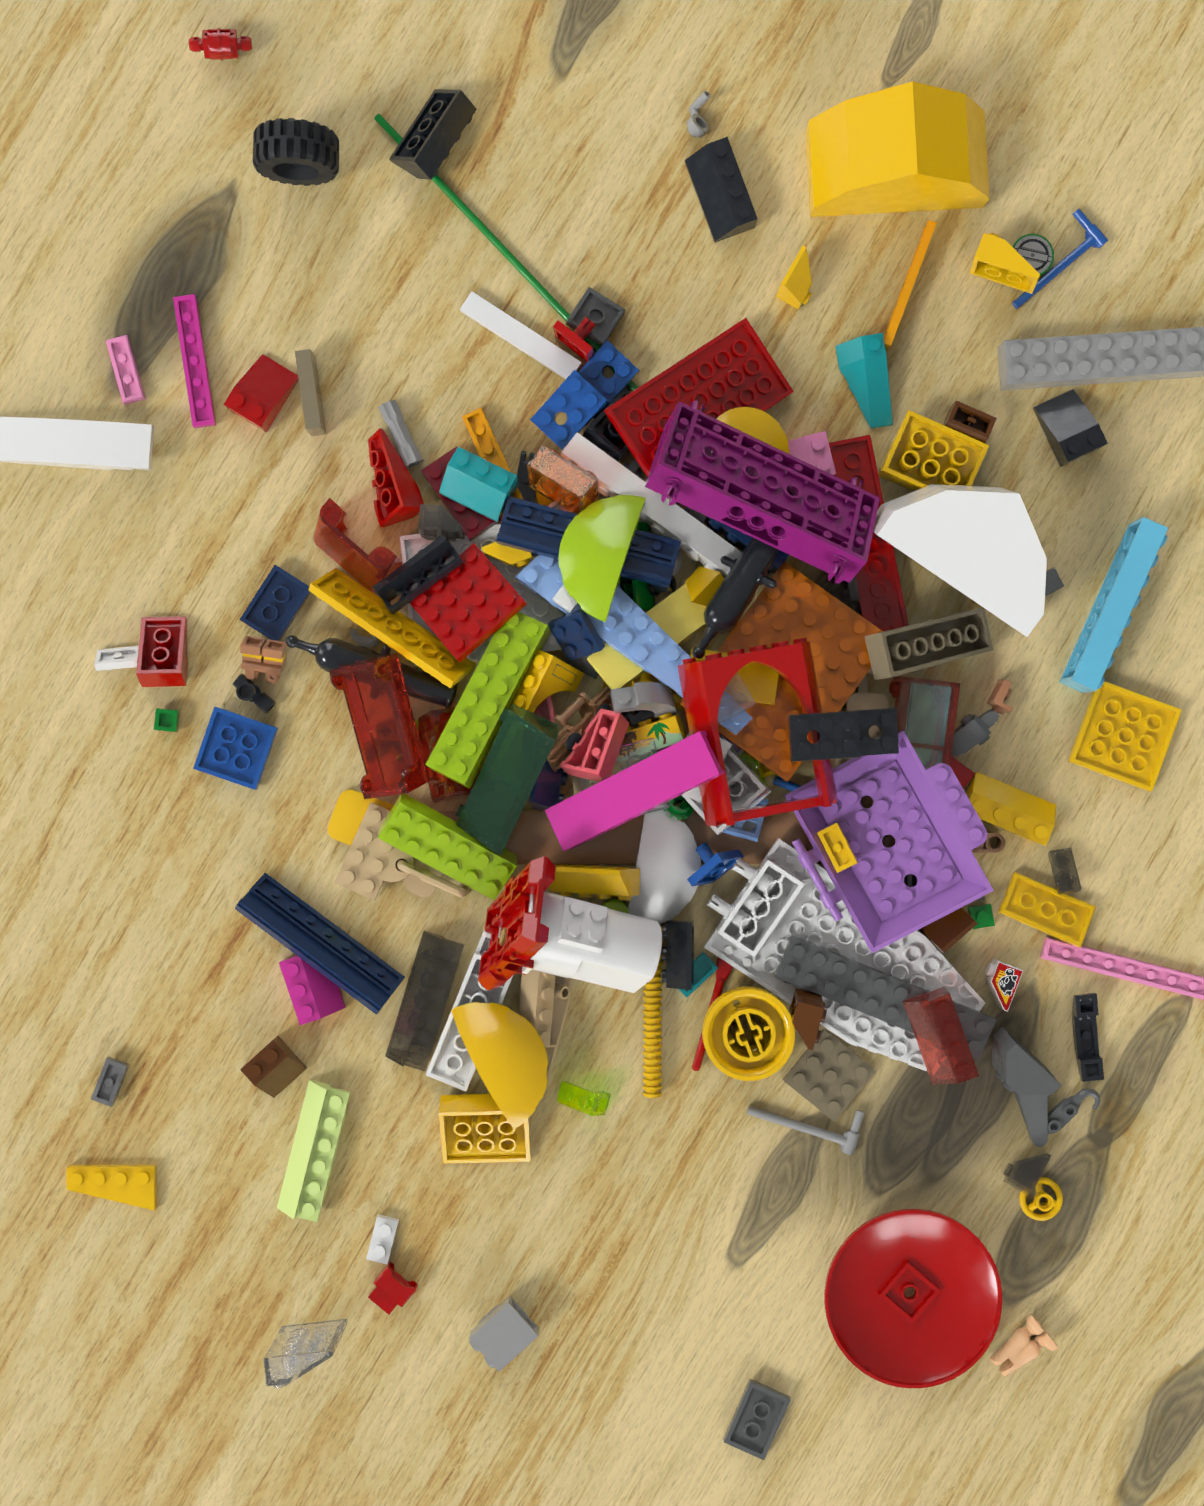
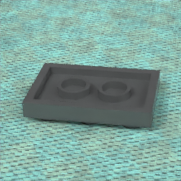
M749 1379L723 1438L724 1443L764 1460L790 1403V1396Z

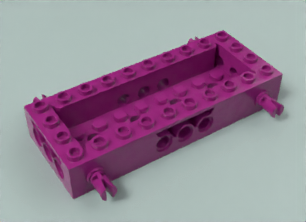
M679 401L664 426L645 487L661 494V501L663 503L668 497L669 506L678 502L829 573V581L835 576V583H840L843 580L850 583L868 560L880 498L863 490L862 480L857 485V477L851 478L848 483L703 413L705 405L702 404L698 410V401H693L690 406Z

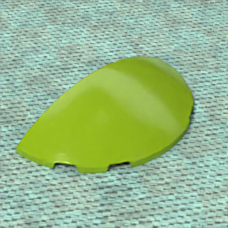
M617 495L598 500L574 517L562 537L559 548V568L563 578V585L569 596L575 599L584 612L600 621L606 622L620 575L646 498Z

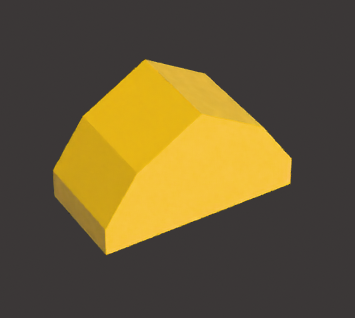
M911 81L844 100L808 121L805 134L810 217L983 208L990 199L985 111L964 93Z

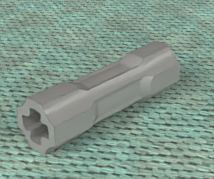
M390 400L380 405L378 408L389 427L406 468L420 464L423 459L416 444L413 442L396 400Z

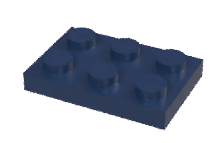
M274 565L239 620L270 640L280 641L310 595L309 586L277 565Z

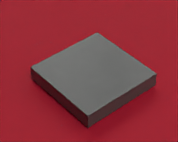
M588 287L566 321V325L575 330L584 317H587L589 321L596 325L587 338L602 346L609 339L626 310Z

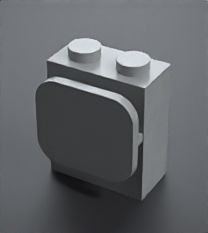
M509 1296L479 1321L478 1325L471 1330L469 1340L473 1349L477 1352L480 1351L485 1356L486 1363L491 1368L495 1367L499 1372L539 1336V1327Z

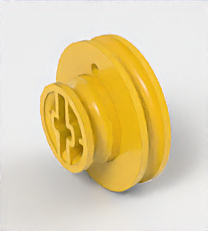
M747 986L734 988L723 993L710 1005L703 1021L702 1038L710 1060L721 1072L734 1079L756 1081L773 1075L787 1062L794 1047L795 1029L790 1013L776 996L761 988ZM734 1000L740 1001V1003L733 1005ZM742 1014H744L751 1029L750 1031L755 1042L753 1045H749L744 1036V1031L738 1018ZM749 1014L754 1015L759 1019V1023L762 1026V1030L757 1024L756 1020L754 1018H750ZM733 1020H735L736 1024L732 1026V1030L738 1043L735 1042L730 1032V1026Z

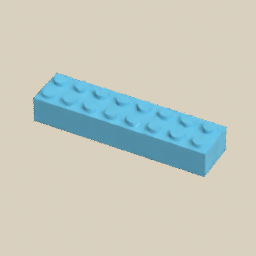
M1145 517L1128 525L1059 683L1082 693L1097 691V689L1102 687L1105 677H1103L1105 670L1112 665L1114 660L1113 652L1122 642L1123 637L1121 634L1124 628H1127L1131 622V611L1138 605L1141 599L1139 593L1149 581L1150 576L1148 573L1150 568H1153L1158 561L1159 556L1157 552L1167 540L1168 536L1165 534L1168 527Z

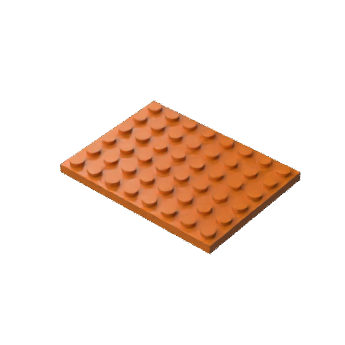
M784 562L771 578L777 582V586L773 589L767 586L764 587L717 652L727 653L728 651L744 649V652L748 653L750 652V647L767 645V649L772 648V643L789 640V644L792 645L794 644V639L807 637V642L810 641L822 712L840 711L871 669L864 636L883 631ZM779 674L774 705L735 700L752 717V720L737 735L719 723L718 731L719 734L781 779L788 782L803 762L790 761L788 715L804 713L796 692ZM682 698L679 704L685 708L684 700Z

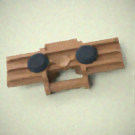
M608 685L591 701L585 693L580 692L577 695L578 698L560 716L556 715L553 720L556 727L561 731L542 748L554 772L561 768L559 765L563 760L566 761L573 751L572 747L574 744H578L585 735V729L599 710L614 711L610 694L611 689ZM579 710L582 719L574 726L566 723Z

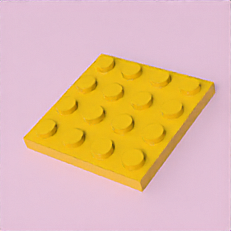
M1104 681L1102 687L1097 689V691H1093L1067 762L1152 792L1182 709Z

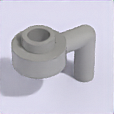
M706 90L689 107L691 117L687 121V129L693 137L702 138L709 131L708 123L699 115L698 111L711 97Z

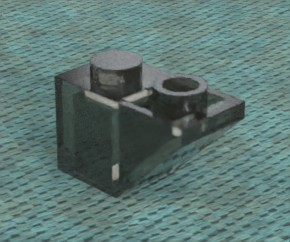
M420 504L418 531L422 538L436 540L441 535H444L449 541L465 539L463 527L443 505Z

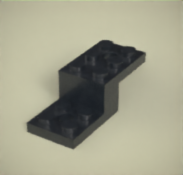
M897 708L788 715L790 761L792 762L899 753ZM874 725L880 730L879 736L875 739L869 735V729ZM811 730H815L819 735L818 741L813 744L807 740V734Z

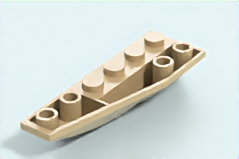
M530 970L526 975L522 974L519 1015H523L530 1021L542 1038L549 1062L547 1066V1079L549 1081L570 1003L572 978Z

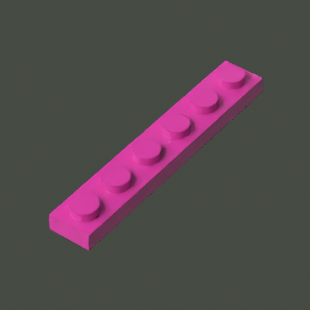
M191 294L173 297L192 426L195 429L216 426L197 296Z

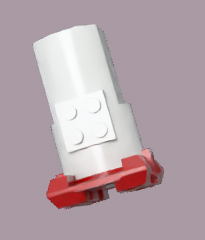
M544 856L530 861L517 877H512L505 884V890L487 908L485 931L490 933L491 937L488 950L481 956L478 981L486 990L502 986L515 973L526 975L530 970H536L635 993L653 979L662 946V932L658 921L545 892L554 882L556 867L548 857Z

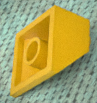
M802 245L785 275L776 295L778 299L798 310L801 304H807L812 295L809 292L812 281L807 247Z

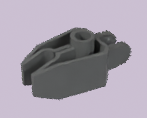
M988 709L979 717L975 714H968L960 721L961 725L949 734L943 746L955 757L967 753L977 744H984L990 738L989 734L991 732L989 728L999 718L998 712Z

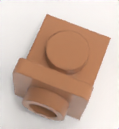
M1006 679L998 680L987 704L993 706L992 710L999 714L1010 713L1014 709L1003 703V700L1006 701L1012 691L1010 689L1012 682Z

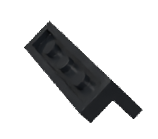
M441 535L374 585L373 589L384 601L392 615H394L461 565L463 560L444 535ZM452 555L455 557L449 564H445L446 560ZM436 570L433 576L427 577L429 572ZM418 583L417 588L409 591L413 584ZM397 596H401L398 602H396L394 605L391 604V601L393 599H395Z

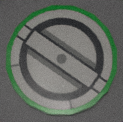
M1024 235L1012 246L1040 276L1050 269L1054 261L1052 245L1041 235Z

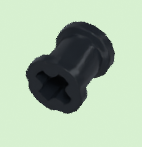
M672 575L669 588L647 583L648 591L652 596H657L662 592L673 593L676 590V579Z

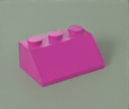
M295 955L279 962L299 1025L321 1019L346 1008L339 986L300 957Z

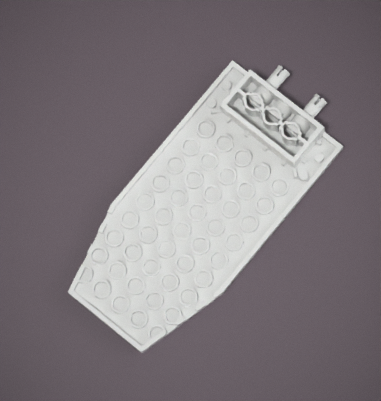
M777 838L758 867H752L742 858L736 860L737 864L734 863L732 870H735L748 880L733 904H728L716 894H713L712 900H709L707 903L708 907L723 915V918L704 944V948L790 1005L795 988L806 989L776 978L774 974L791 935L974 1010L980 1011L985 1004L983 999L927 937L918 930L871 953L843 900L836 903L843 918L835 922L829 909L824 907L819 898L821 895L807 869L802 867L797 858L799 855L796 849L780 838ZM815 863L814 865L828 891L834 889L835 886L825 868ZM822 996L827 1014L825 1022H820V1024L851 1045L863 1047L874 1053H880L888 1056V1058L908 1063L910 1066L936 1074L953 1050Z

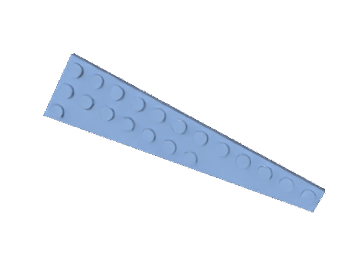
M538 555L515 576L516 580L537 595L545 598L555 608H559L566 615L569 614L567 610L553 601V597L563 585L559 560ZM617 586L606 622L587 614L603 642L647 673L649 672L658 678L661 683L672 688L683 698L677 665H682V660L691 657ZM578 604L572 612L580 610V605ZM724 690L719 705L718 723L737 735L752 720V717Z

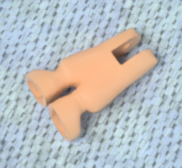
M1030 1314L1027 1316L1026 1325L1017 1328L1006 1343L990 1357V1360L994 1365L1002 1363L999 1371L1006 1377L1023 1365L1036 1359L1040 1355L1042 1347L1050 1351H1055L1059 1347L1038 1320Z

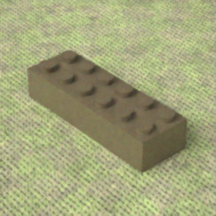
M984 607L864 636L874 680L890 678L993 651Z

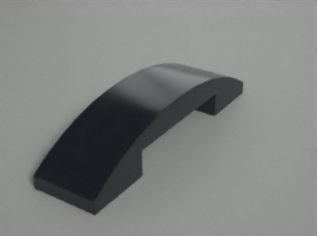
M1097 993L1073 996V1037L1076 1060L1082 1082L1104 1080L1103 1060L1099 1056L1096 1015H1099Z

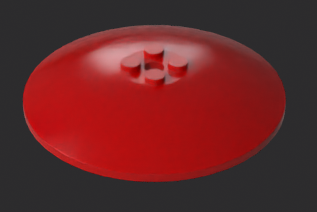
M901 1209L883 1213L868 1220L845 1239L833 1257L828 1269L824 1289V1306L827 1322L835 1342L856 1368L869 1377L887 1385L909 1389L927 1388L946 1383L962 1375L989 1348L1001 1318L1002 1287L993 1258L980 1239L966 1226L938 1212L924 1209ZM907 1287L915 1288V1293L911 1297L904 1296V1290Z

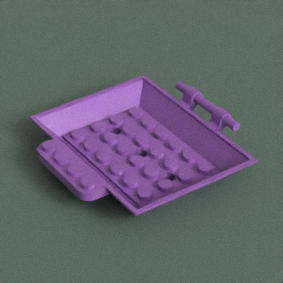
M904 730L898 733V754L856 757L833 769L838 803H833L830 807L817 806L793 811L813 846V849L807 852L800 838L793 841L792 844L799 855L797 858L802 867L807 869L821 895L819 898L824 907L829 909L835 922L843 918L836 903L843 900L871 953L994 891L971 851L986 841L987 830L952 768L945 763H939L926 770ZM814 779L786 794L787 801L818 795L816 780ZM868 795L872 797L873 806L871 808H864L861 805V798ZM835 823H839L858 861L857 864L839 873L836 872L817 832ZM885 835H892L895 838V845L893 847H886L883 844L882 839ZM820 860L835 886L830 891H828L814 865ZM908 874H913L917 877V884L913 887L907 886L904 882V878Z

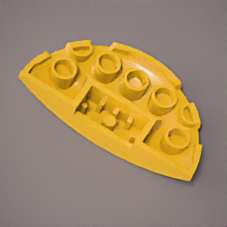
M473 1002L452 1009L451 1012L458 1031L480 1077L513 1129L517 1128L535 1112V1108L541 1098H543L547 1088V1066L549 1062L541 1036L531 1022L523 1015L517 1014L502 1004Z

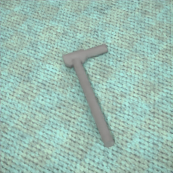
M748 1106L746 1114L839 1143L843 1153L853 1155L865 1112L856 1110L850 1130L844 1132L843 1135L752 1106Z

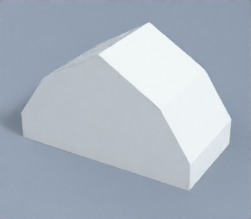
M931 484L884 503L877 510L873 530L876 535L1026 637H1028L1043 617L1047 558L1019 493L1001 487Z

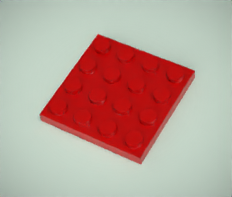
M474 543L459 555L463 560L461 565L410 602L411 606L459 663L527 605L525 600Z

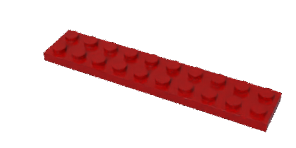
M871 435L830 442L829 447L836 472L835 476L848 483L851 478L857 477V485L862 480V489L880 498L879 509L884 504ZM873 532L868 560L853 580L860 615L884 632L908 626L909 623L893 545Z

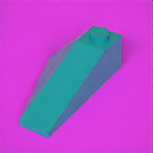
M883 333L860 336L836 345L839 370L844 375L851 393L853 392L870 429L892 426L887 357Z

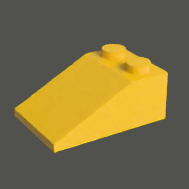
M983 234L970 274L1032 294L1040 274L998 234Z

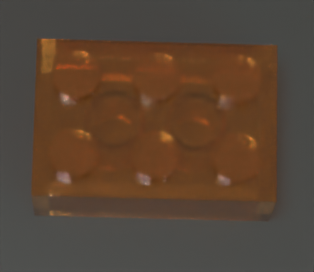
M542 446L527 464L530 488L556 502L564 509L579 514L587 506L599 500L598 478L591 471H585L578 467L573 460L563 458L556 450Z

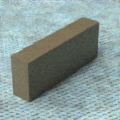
M310 349L295 351L306 431L311 436L325 435L326 427L316 357Z

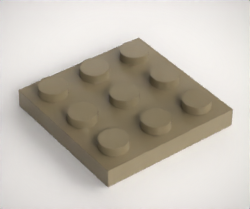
M823 1028L819 1043L814 1044L813 1050L806 1049L783 1078V1081L835 1122L876 1070Z

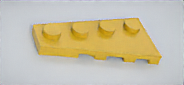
M69 1165L66 1168V1190L155 1211L157 1209V1165Z

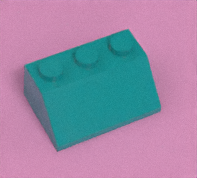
M457 447L447 465L439 493L498 522L505 510L508 496H513L519 484L517 475Z

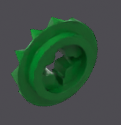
M682 795L662 804L664 811H668L670 817L675 816L677 820L687 819L694 809ZM673 803H681L679 806L673 805Z

